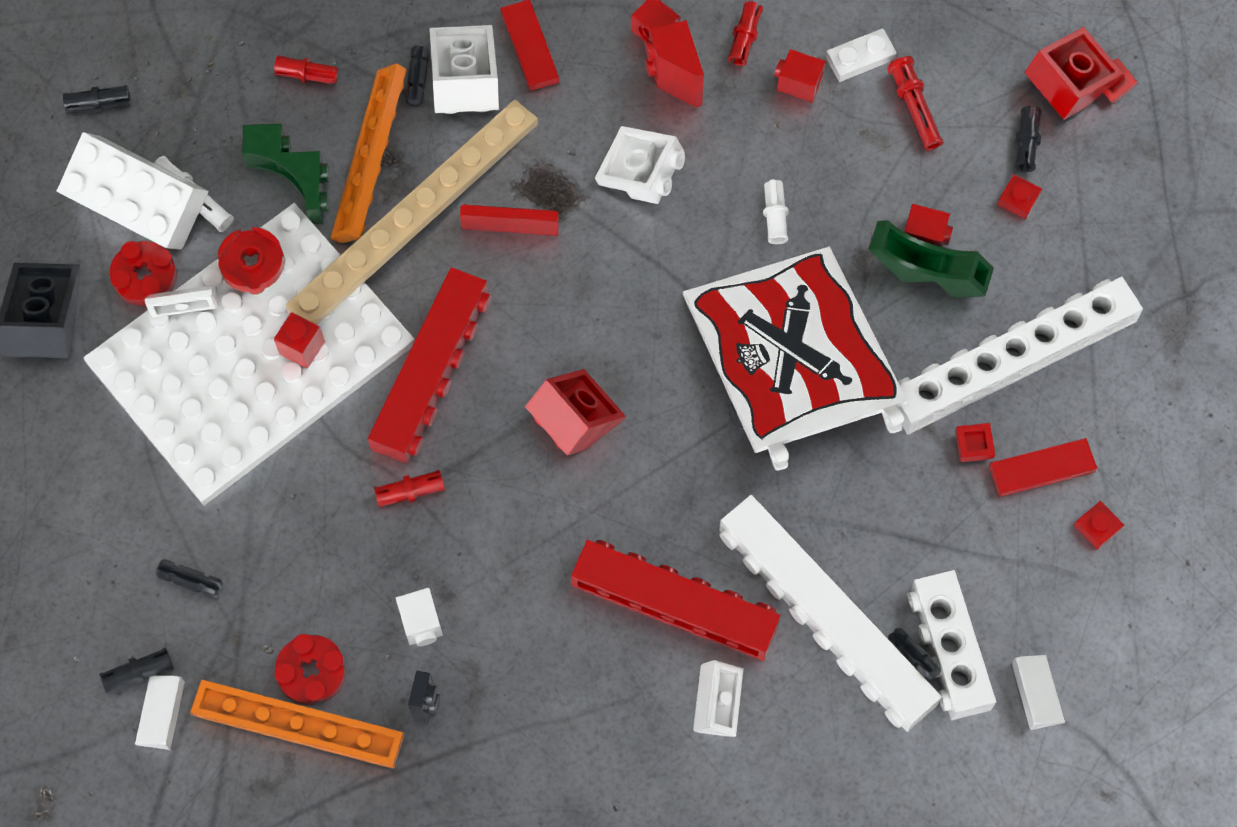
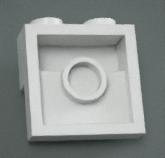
M621 126L595 176V180L599 186L626 191L632 199L658 204L662 196L669 195L672 189L671 177L675 169L680 170L683 167L685 153L676 136Z

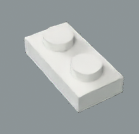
M883 28L826 51V59L839 82L896 60L897 52Z

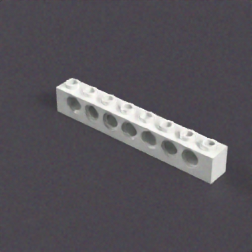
M1123 277L1112 282L1110 279H1106L1098 283L1093 288V291L1085 295L1077 293L1065 301V305L1059 308L1048 307L1036 316V319L1028 323L1020 321L1011 326L1007 333L999 337L991 335L979 343V347L971 351L967 349L960 350L950 358V361L942 365L934 363L921 372L920 376L912 380L909 377L903 378L898 383L907 399V405L897 407L904 417L901 425L907 435L1137 322L1143 310L1142 306ZM1092 307H1100L1105 310L1106 314H1098ZM1064 321H1073L1078 328H1070ZM1035 335H1044L1050 342H1041ZM1006 349H1016L1020 352L1021 356H1011ZM981 362L987 363L993 370L984 371L977 364ZM958 377L964 384L954 385L948 378ZM929 391L935 398L931 400L924 399L920 396L919 392Z

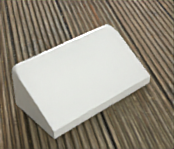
M214 285L151 294L145 298V304L152 317L215 309L218 307Z
M1046 655L1014 658L1011 664L1030 730L1065 723Z
M716 660L701 665L693 727L695 732L736 737L744 668Z
M150 676L135 745L171 750L185 684L182 677Z

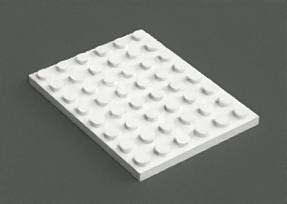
M295 203L260 227L271 232L279 240L286 259L281 276L272 286L266 288L258 295L236 290L223 279L218 266L219 260L217 259L175 291L214 285L218 307L160 317H152L149 310H147L83 357L86 364L203 506L412 348L415 342L412 335L364 282L318 324L325 343L308 369L279 354L274 337L290 314L286 310V304L340 256L337 250ZM254 254L252 257L246 255L244 257L246 265H255L258 262V255Z

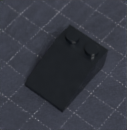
M14 262L0 309L1 356L68 358L74 336L80 264Z

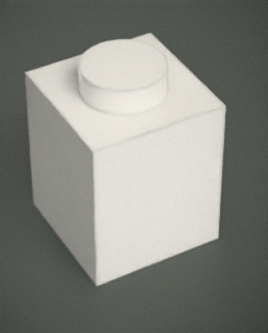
M429 588L395 597L409 645L426 646L434 643L437 640L436 637L443 636Z

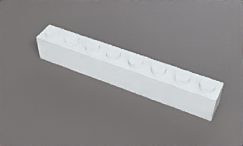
M752 495L721 519L719 531L721 532L720 538L724 544L731 550L736 548L742 554L745 566L754 575L759 573L768 582L766 587L776 599L780 600L783 598L791 607L789 611L799 624L804 625L806 623L814 632L813 638L824 650L830 649L838 657L836 661L839 667L848 676L853 674L862 683L860 687L871 701L875 702L878 700L886 709V717L895 727L900 728L902 726L908 732L939 704L942 696Z

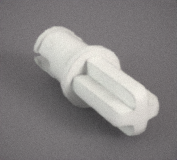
M771 179L764 184L766 208L763 210V215L767 218L768 242L771 244H783L788 241L786 216L789 214V209L785 206L783 182Z

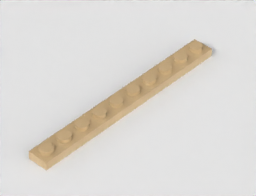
M514 99L286 304V310L318 325L538 125V118Z

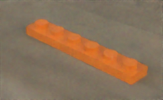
M398 63L379 69L376 73L330 239L339 244L359 239L365 229L367 211L373 200V189L381 171L380 164L384 150L389 142L388 135L391 124L396 116L397 102L404 88L403 80L407 69Z
M202 679L190 711L192 716L392 769L395 768L404 738V733L397 730Z

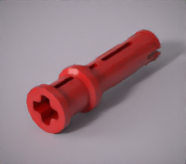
M900 57L887 66V71L889 75L894 77L898 87L896 90L898 97L901 100H905L925 151L935 150L942 146L944 142L922 93L925 85L917 77L913 67L915 64L913 57ZM919 110H920L921 113H922V116H923L924 121H925V123H926V125H927V128L925 127V124H924V122H923V120H922V117H921V115H920Z

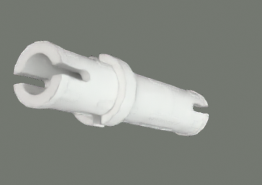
M161 156L154 162V164L194 183L192 176L188 172L179 170L166 156ZM207 194L204 203L212 211H209L202 205L199 213L214 225L219 232H224L230 227L234 217Z

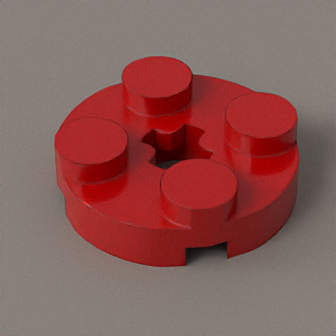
M251 227L252 230L243 232L240 229L229 234L221 243L218 249V266L223 279L232 288L258 295L279 279L286 259L279 240L271 232L259 227ZM254 254H257L258 262L255 265L247 266L244 257L246 255L252 257Z
M126 242L121 247V251L115 255L110 265L109 275L113 288L124 301L137 306H146L145 298L151 294L171 292L177 281V269L171 253L155 242ZM143 267H147L152 272L151 275H145L142 280L138 279L136 272Z
M300 634L296 636L294 640L283 647L275 663V678L282 692L291 701L305 706L332 699L342 688L346 677L345 661L339 648L331 640L320 635ZM316 662V668L319 670L318 675L311 674L308 678L303 677L305 671L302 667L305 664Z

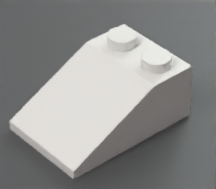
M492 25L429 28L435 113L454 114L466 111L487 112L489 110H499L498 77Z

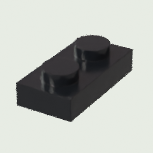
M416 670L408 706L415 722L428 724L430 714L436 715L440 694H437V685H434L431 673Z

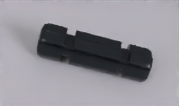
M414 45L411 48V61L409 63L407 79L408 87L406 88L405 98L406 102L410 105H421L424 97L423 90L425 89L426 64L428 63L429 52L428 48L424 45Z
M166 559L160 561L156 570V575L160 579L168 582L172 580L174 584L196 592H201L202 590L204 595L212 598H217L223 587V582L219 578L211 575L207 578L205 573L183 565L177 567L175 562Z
M896 628L893 633L889 634L888 640L927 681H933L936 676L940 675L941 668L938 666V663L929 657L902 628Z

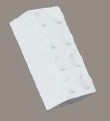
M85 132L81 135L57 189V192L163 247L179 250L183 249L209 192L99 135Z

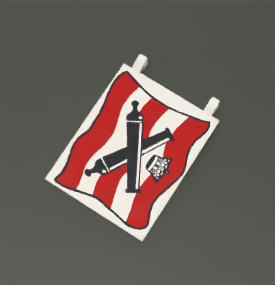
M830 246L683 291L685 301L754 452L758 453L768 449L775 470H782L788 467L789 453L783 444L882 413L889 433H896L902 430L901 424L904 421V417L897 407L907 405V399Z

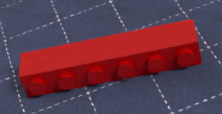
M453 267L450 268L367 438L372 451L407 465L412 455H418L424 440L421 437L426 426L431 427L436 418L437 408L435 406L440 397L444 398L447 395L451 385L449 377L453 369H458L463 361L465 343L467 340L472 341L478 328L476 320L480 312L485 313L489 307L491 294H489L487 280Z
M588 539L586 540L571 575L573 587L761 661L765 660L781 617L780 614L775 613V608L762 602H757L755 605L744 601L742 595L731 590L721 592L711 588L709 582L698 577H692L690 580L678 575L679 572L670 566H654L647 563V559L637 553L628 552L626 555L618 552L612 544L606 541L596 540V542Z

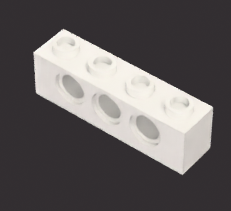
M955 570L914 580L911 592H908V601L912 612H918L921 624L918 625V633L921 643L923 645L928 644L931 658L941 668L940 675L935 678L938 677L941 691H938V693L942 696L940 700L942 710L949 712L951 720L991 711L996 704V699ZM931 608H943L947 612L948 617L946 619L935 618L931 613ZM945 639L954 641L958 646V651L948 652L944 650L941 641ZM954 672L963 673L968 678V684L963 686L956 684L952 680L951 674Z

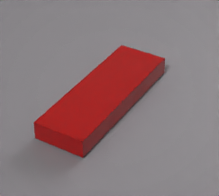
M525 0L501 7V16L529 92L559 83V75L531 1Z
M463 204L460 207L461 227L465 230L559 235V212L554 210Z
M1087 438L991 462L988 466L999 497L1095 473L1098 469Z

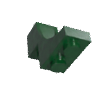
M282 124L243 125L242 155L246 167L270 171L288 180L303 196L309 220L313 224H323V212L329 211L328 192H324V183L329 182L328 163H323L320 151L291 152L290 136H285Z
M889 220L877 221L868 248L903 283L936 281L952 298L986 296L994 267L978 251L953 250L929 244L903 232Z

